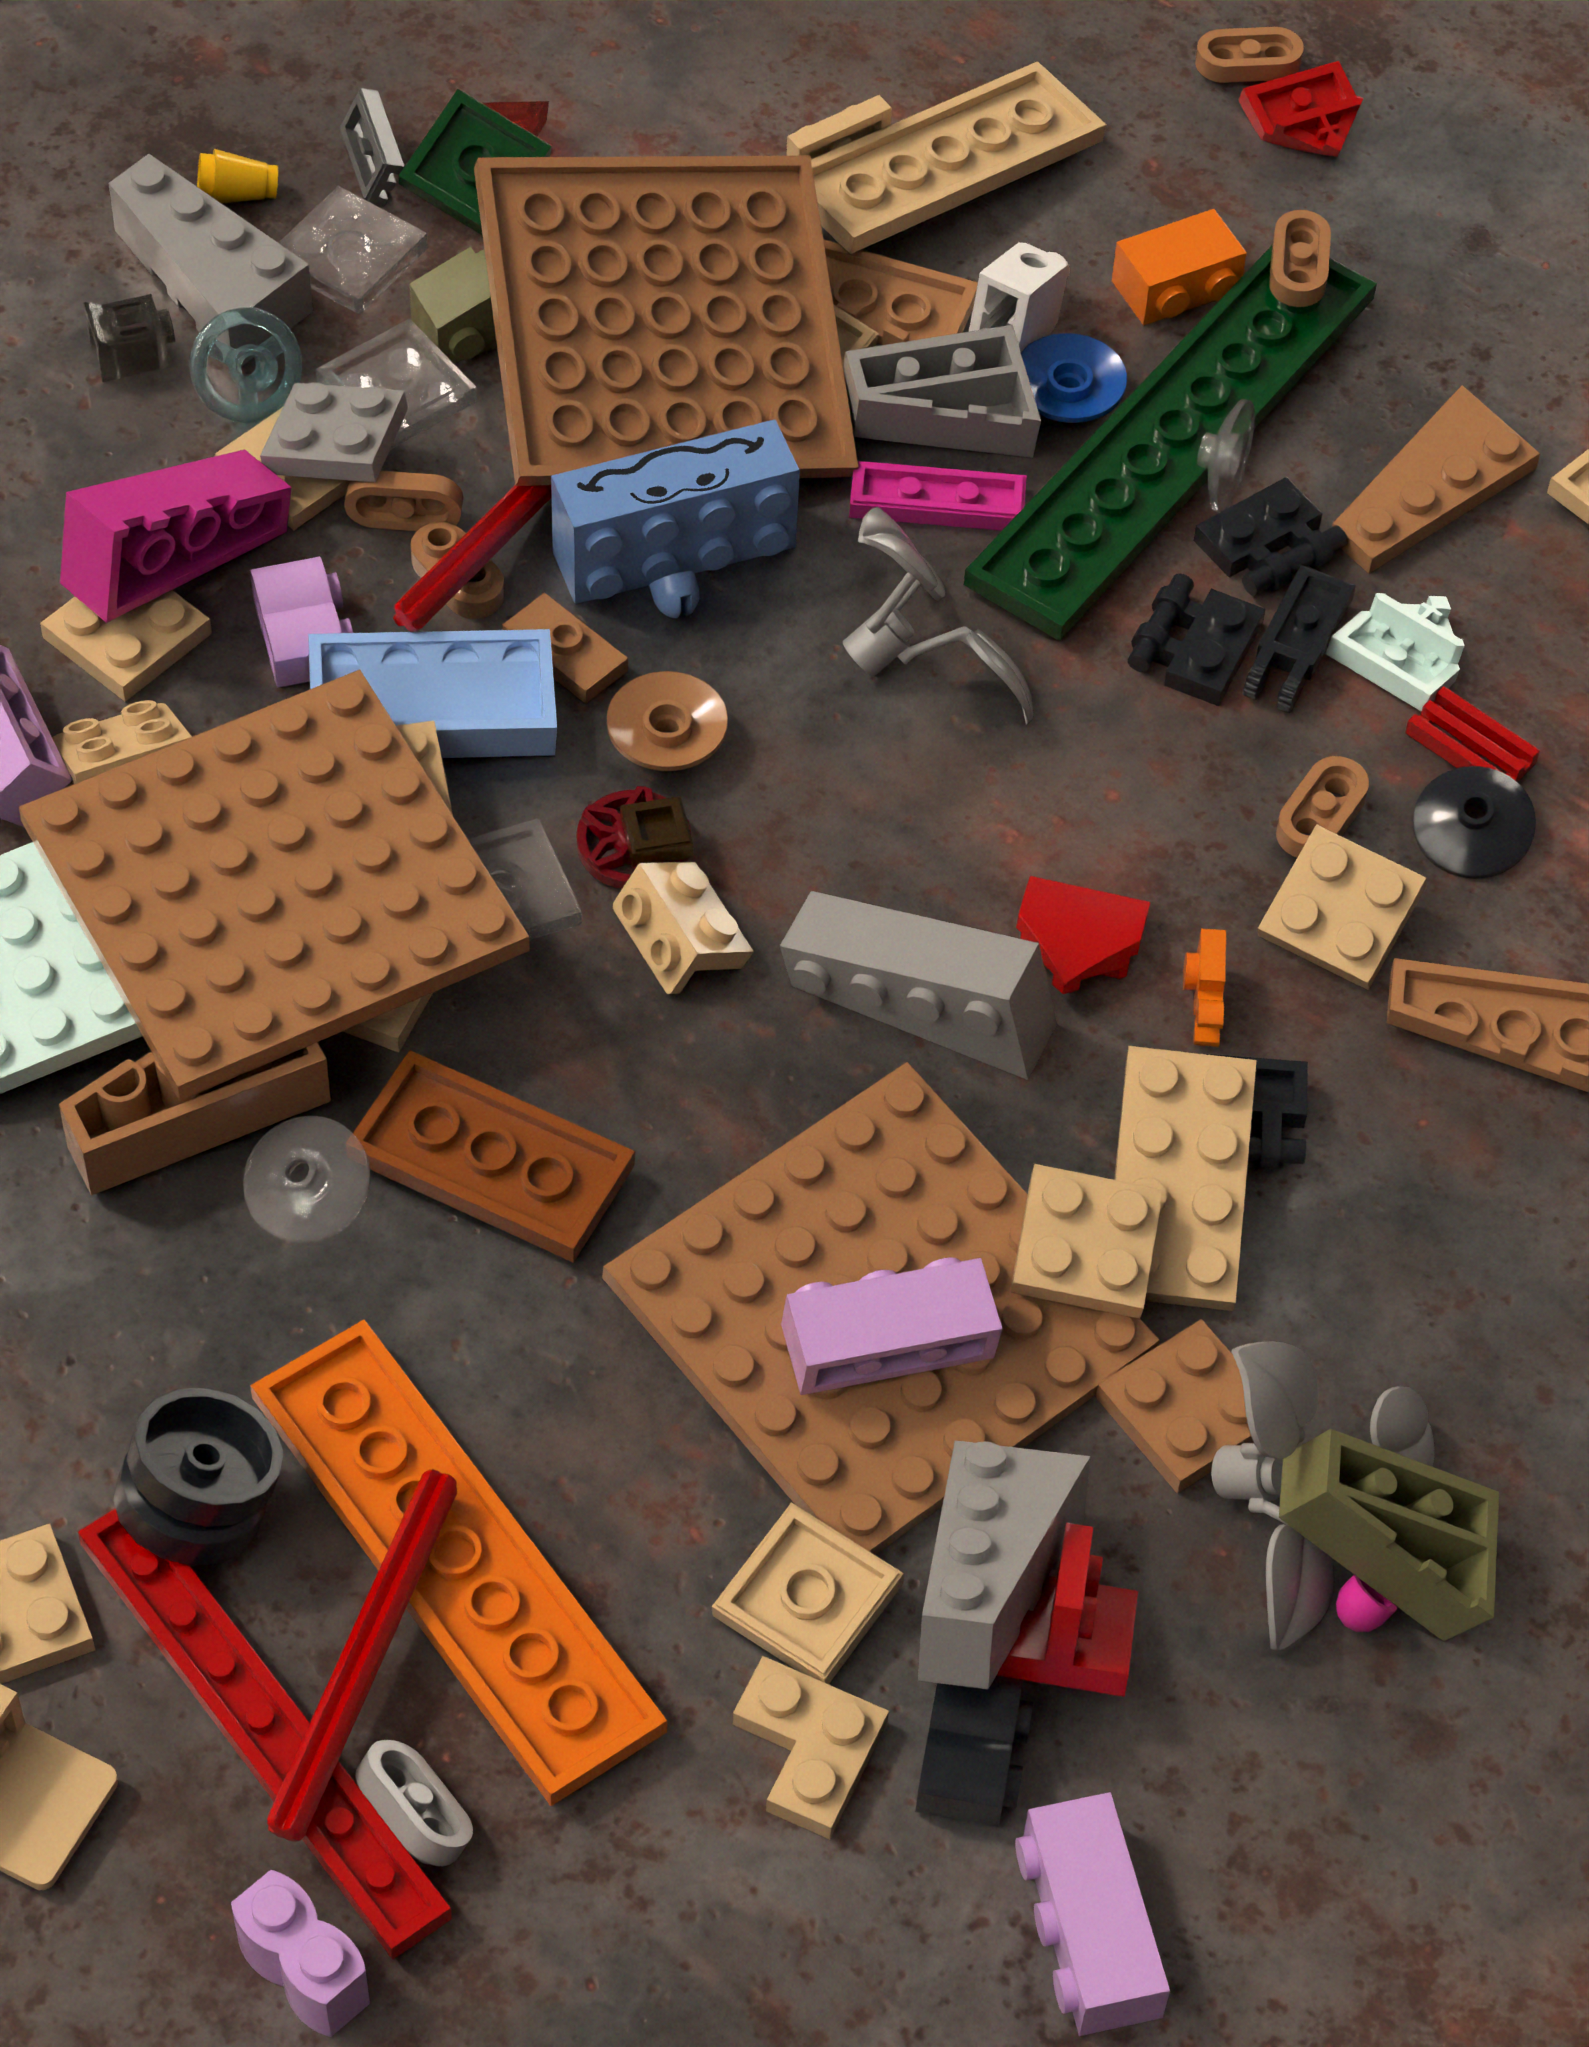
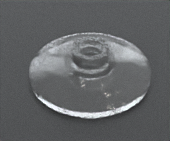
M1241 399L1228 413L1217 435L1205 433L1199 448L1197 463L1200 467L1208 468V493L1212 510L1216 513H1220L1231 506L1244 476L1255 422L1254 404L1250 400Z
M302 1116L289 1119L268 1131L255 1145L247 1160L243 1176V1192L247 1207L257 1223L277 1238L294 1243H311L324 1240L344 1229L361 1210L370 1186L369 1160L358 1138L339 1122L320 1116ZM301 1163H307L309 1165L307 1177L300 1182H291L290 1174L293 1169Z

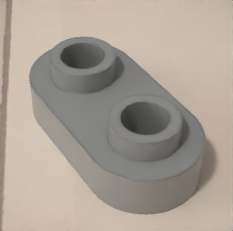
M380 1740L369 1748L358 1765L355 1775L357 1784L368 1801L412 1858L421 1863L435 1866H446L455 1862L473 1835L471 1820L425 1759L410 1746L395 1740Z

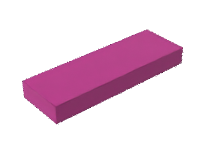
M858 461V469L853 470L849 518L863 519L865 514L872 508L879 507L896 522L1002 531L1024 508L1027 475Z

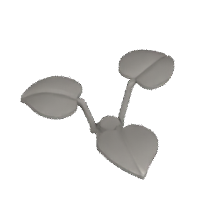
M872 508L863 517L858 542L885 552L907 573L882 607L843 640V645L847 652L868 675L874 677L896 657L906 665L915 656L952 642L961 641L970 646L1012 690L1022 706L1027 725L1033 719V702L1028 684L1011 657L980 629L973 632L968 627L963 626L910 646L908 639L915 632L899 611L918 590L920 585L936 601L941 600L945 596V587L937 572L917 551L902 528L881 508Z
M1264 1341L1245 1344L1231 1350L1242 1378L1247 1423L1254 1443L1222 1446L1214 1456L1211 1476L1214 1489L1220 1497L1224 1499L1249 1500L1248 1507L1251 1513H1265L1284 1523L1275 1528L1269 1541L1266 1557V1592L1270 1649L1282 1650L1304 1636L1321 1621L1332 1599L1334 1576L1331 1557L1279 1518V1506L1271 1503V1501L1280 1497L1283 1458L1290 1456L1297 1448V1445L1304 1441L1305 1431L1303 1426L1312 1420L1317 1411L1319 1395L1315 1370L1310 1359L1299 1348L1283 1342ZM1396 1386L1387 1389L1379 1396L1372 1411L1370 1421L1372 1444L1433 1467L1434 1439L1431 1425L1428 1422V1410L1424 1401L1410 1387Z

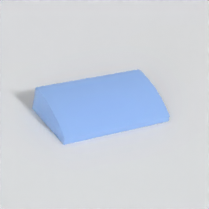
M550 629L308 634L310 689L360 669L396 726L434 720L442 758L555 755L557 718Z

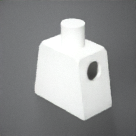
M1018 242L980 272L969 332L1011 324L1015 331L1020 352L1035 340L1050 335L1058 322L1066 280L1070 273L1067 261L1058 253L1045 252L1030 244Z

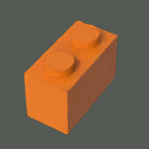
M1211 209L1118 241L1116 243L1112 283L1144 326L1164 318L1176 317L1182 312L1198 306L1219 301L1243 276L1247 252L1216 210Z

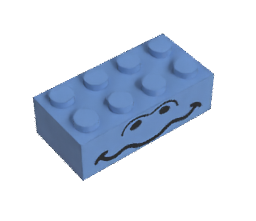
M776 419L552 475L553 555L574 604L594 599H606L617 593L648 586L660 578L684 571L698 573L706 570H718L729 564L760 556H772L783 550L795 548L800 470Z

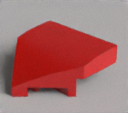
M1336 61L1243 88L1238 101L1262 141L1305 152L1338 157L1363 98L1355 94L1340 62Z
M1030 876L1018 914L1016 928L1021 932L1020 939L1039 943L1044 966L1053 973L1052 985L1062 994L1078 991L1082 979L1097 975L1117 979L1127 977L1130 957L1138 955L1151 902Z

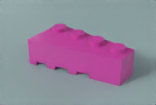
M244 449L66 492L60 584L107 623L287 532L292 487Z

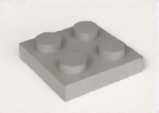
M294 383L260 455L262 464L276 475L376 482L408 410L405 390L379 389L370 386L362 388L324 385L321 383Z

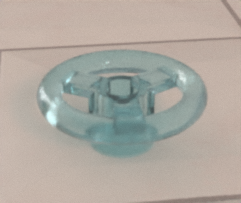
M234 308L215 316L199 332L191 351L190 374L199 398L215 414L234 422H257L266 419L282 408L294 383H300L302 355L296 337L280 318L259 308ZM238 325H255L273 335L260 345L246 344L238 349H234L217 340L224 331ZM284 352L285 372L281 384L268 399L258 403L257 392L266 390L274 383L278 373V364L275 357ZM208 356L228 365L230 377L238 386L239 405L227 401L213 388L207 372ZM253 356L256 360V369L251 375L244 376L241 370L242 362L247 357Z

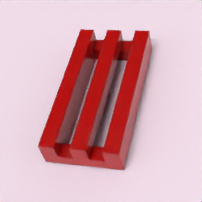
M1445 686L1437 692L1434 702L1429 700L1422 707L1420 715L1415 713L1408 720L1405 731L1411 738L1456 768L1480 766L1500 771L1480 757V755H1483L1507 772L1506 775L1513 778L1516 782L1537 763L1540 753L1538 748ZM1432 724H1437L1442 729H1444L1445 731L1459 739L1461 743L1457 742L1456 740H1454L1453 738H1451L1450 736H1448Z

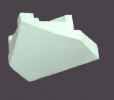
M1376 593L1370 611H1361L1332 635L1326 655L1419 711H1422V707L1429 700L1435 701L1437 692L1443 686L1449 689L1456 681L1460 670L1458 662L1465 645L1462 639L1453 634L1448 620L1451 608L1447 597L1429 596L1426 603L1401 604L1386 594Z

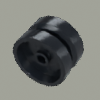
M209 1388L176 1389L155 1398L138 1417L131 1438L129 1452L124 1458L118 1475L113 1501L121 1525L137 1544L160 1558L190 1566L220 1564L243 1553L257 1536L265 1515L267 1501L272 1497L280 1476L284 1452L276 1429L257 1408L235 1395Z

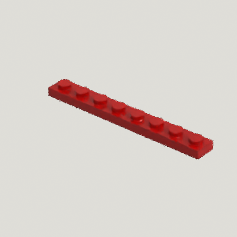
M116 1508L79 1530L80 1545L274 1802L310 1724L189 1565L162 1559L137 1544L121 1525ZM338 1761L302 1840L393 1960L452 1920L451 1907Z

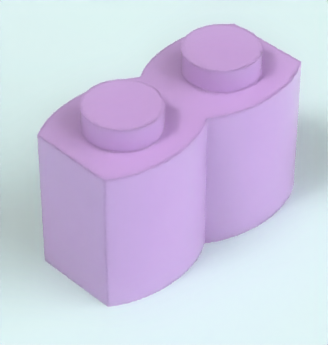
M320 556L251 569L254 604L277 688L309 682L308 634L353 633L350 619L339 620L336 612L337 608L343 607L342 592L337 573L326 574Z
M270 1870L231 1902L238 1943L245 1959L262 1977L272 1983L284 1986L286 1998L292 2010L308 2027L320 2034L332 2037L370 2004L365 1965L358 1948L341 1930L317 1919V1913L310 1897L294 1880L282 1873Z

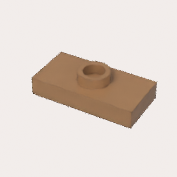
M545 592L502 624V630L550 629L553 678L585 704L628 672V657Z

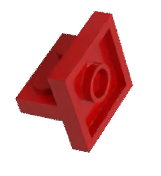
M1066 1522L1057 1577L1047 1576L1044 1581L1042 1596L1034 1610H1028L1020 1624V1634L998 1671V1676L1125 1697L1138 1591L1099 1584L1103 1556L1090 1554L1093 1527Z

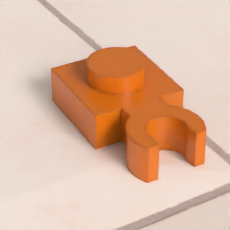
M1201 928L1197 953L1186 952L1183 990H1194V1045L1219 1047L1220 1029H1223L1224 1023L1223 991L1226 974V930Z

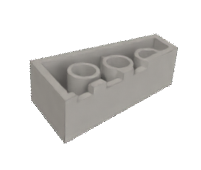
M147 154L108 183L115 232L150 274L158 275L166 285L169 297L178 307L183 306L196 322V329L208 343L213 341L222 352V360L233 373L313 312L310 271L307 262L152 155Z
M811 891L780 944L792 987L1026 1080L1031 1076L1057 1025L1040 946L1036 942Z
M955 1440L922 1612L918 1681L989 1689L1020 1634V1624L1028 1610L1033 1611L1042 1596L1043 1583L1051 1569L1056 1570L1059 1566L1066 1522L1082 1525L1085 1520L1090 1456L999 1446L991 1442L973 1443Z

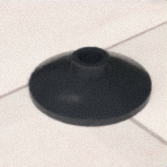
M1480 766L1460 767L1436 777L1420 794L1413 815L1415 839L1426 858L1449 874L1471 879L1496 876L1514 867L1528 852L1536 829L1534 806L1523 787L1513 778L1498 770ZM1476 807L1485 810L1487 814L1482 818L1473 819L1467 816L1464 811L1467 808Z

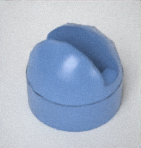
M694 571L675 573L649 584L653 601L659 612L669 618H678L681 611L683 615L688 616L692 614L700 599L699 586Z

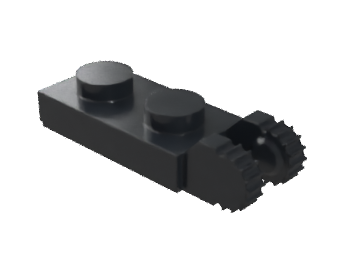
M1301 565L1258 644L1256 659L1248 673L1242 694L1256 700L1266 685L1271 667L1284 670L1290 674L1280 688L1277 708L1290 713L1301 695L1306 679L1311 681L1328 648L1332 635L1336 633L1353 600L1356 585Z

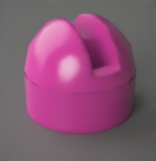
M1354 1574L1338 1592L1336 1601L1337 1615L1345 1627L1355 1632H1370L1382 1626L1397 1610L1396 1605Z

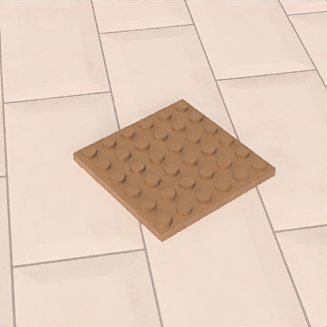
M810 155L493 157L477 159L474 174L515 486L551 485L552 475L776 419L800 470L799 478L853 477V470L858 469V461Z
M360 669L19 806L23 826L180 1101L530 951L529 935Z
M908 1062L603 1266L602 1279L793 1503L874 1555L881 1552L943 1506L955 1440L973 1443L991 1442L999 1446L1024 1448L1094 1397L1100 1382L1156 1348L1160 1341L1139 1318L1010 1293L1028 1194ZM943 1258H957L960 1261L982 1259L1002 1325V1332L994 1358L800 1395L781 1326L787 1294L795 1293L799 1288L815 1282H828L834 1286L859 1281L865 1275L879 1270H893L898 1274L924 1269L929 1263Z

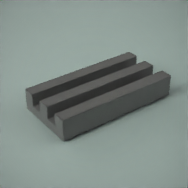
M360 88L340 126V131L366 204L384 207L388 200L385 190L393 191L396 185L393 174L399 175L405 166L379 92L377 90Z

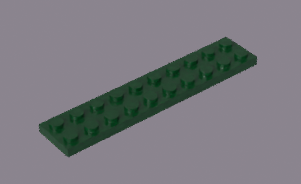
M1271 245L965 569L964 586L1061 641L1374 299L1377 283L1329 258L1328 279L1325 293L1321 300L1306 307L1286 305L1276 299L1270 290Z

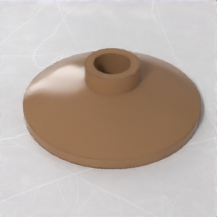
M653 672L629 681L614 695L607 711V730L615 748L631 762L652 770L677 771L696 766L706 761L720 748L727 733V710L720 695L703 680L680 672Z

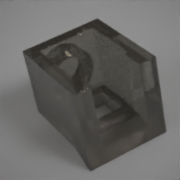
M151 294L103 305L90 302L83 303L91 349H96L102 382L169 368L166 344L175 342L174 328L168 309L157 311Z

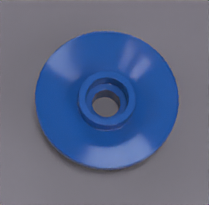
M1073 333L1053 334L1035 340L1021 352L1036 406L1041 416L1069 423L1091 421L1111 412L1121 402L1125 394L1127 372L1123 361L1112 348L1097 339Z

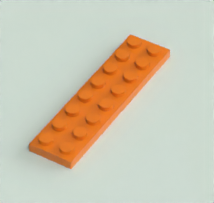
M365 1319L250 1385L254 1402L276 1429L284 1443L378 1571L422 1474L429 1469H434L441 1473L449 1474L456 1479L457 1495L406 1609L550 1806L558 1803L667 1733V1719Z

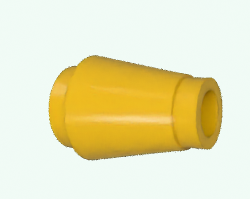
M214 149L213 154L200 153L197 187L221 204L262 200L265 198L276 199L278 165H269L265 162Z

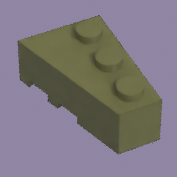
M469 247L409 283L411 322L439 368L471 359L476 355L497 348L484 249L475 254L473 249Z
M1329 1429L1297 1447L1290 1456L1283 1458L1279 1518L1442 1641L1453 1638L1494 1618L1499 1509L1498 1491L1333 1429Z

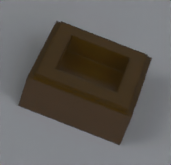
M681 796L620 805V819L633 867L638 866L639 863H661L693 857V841Z

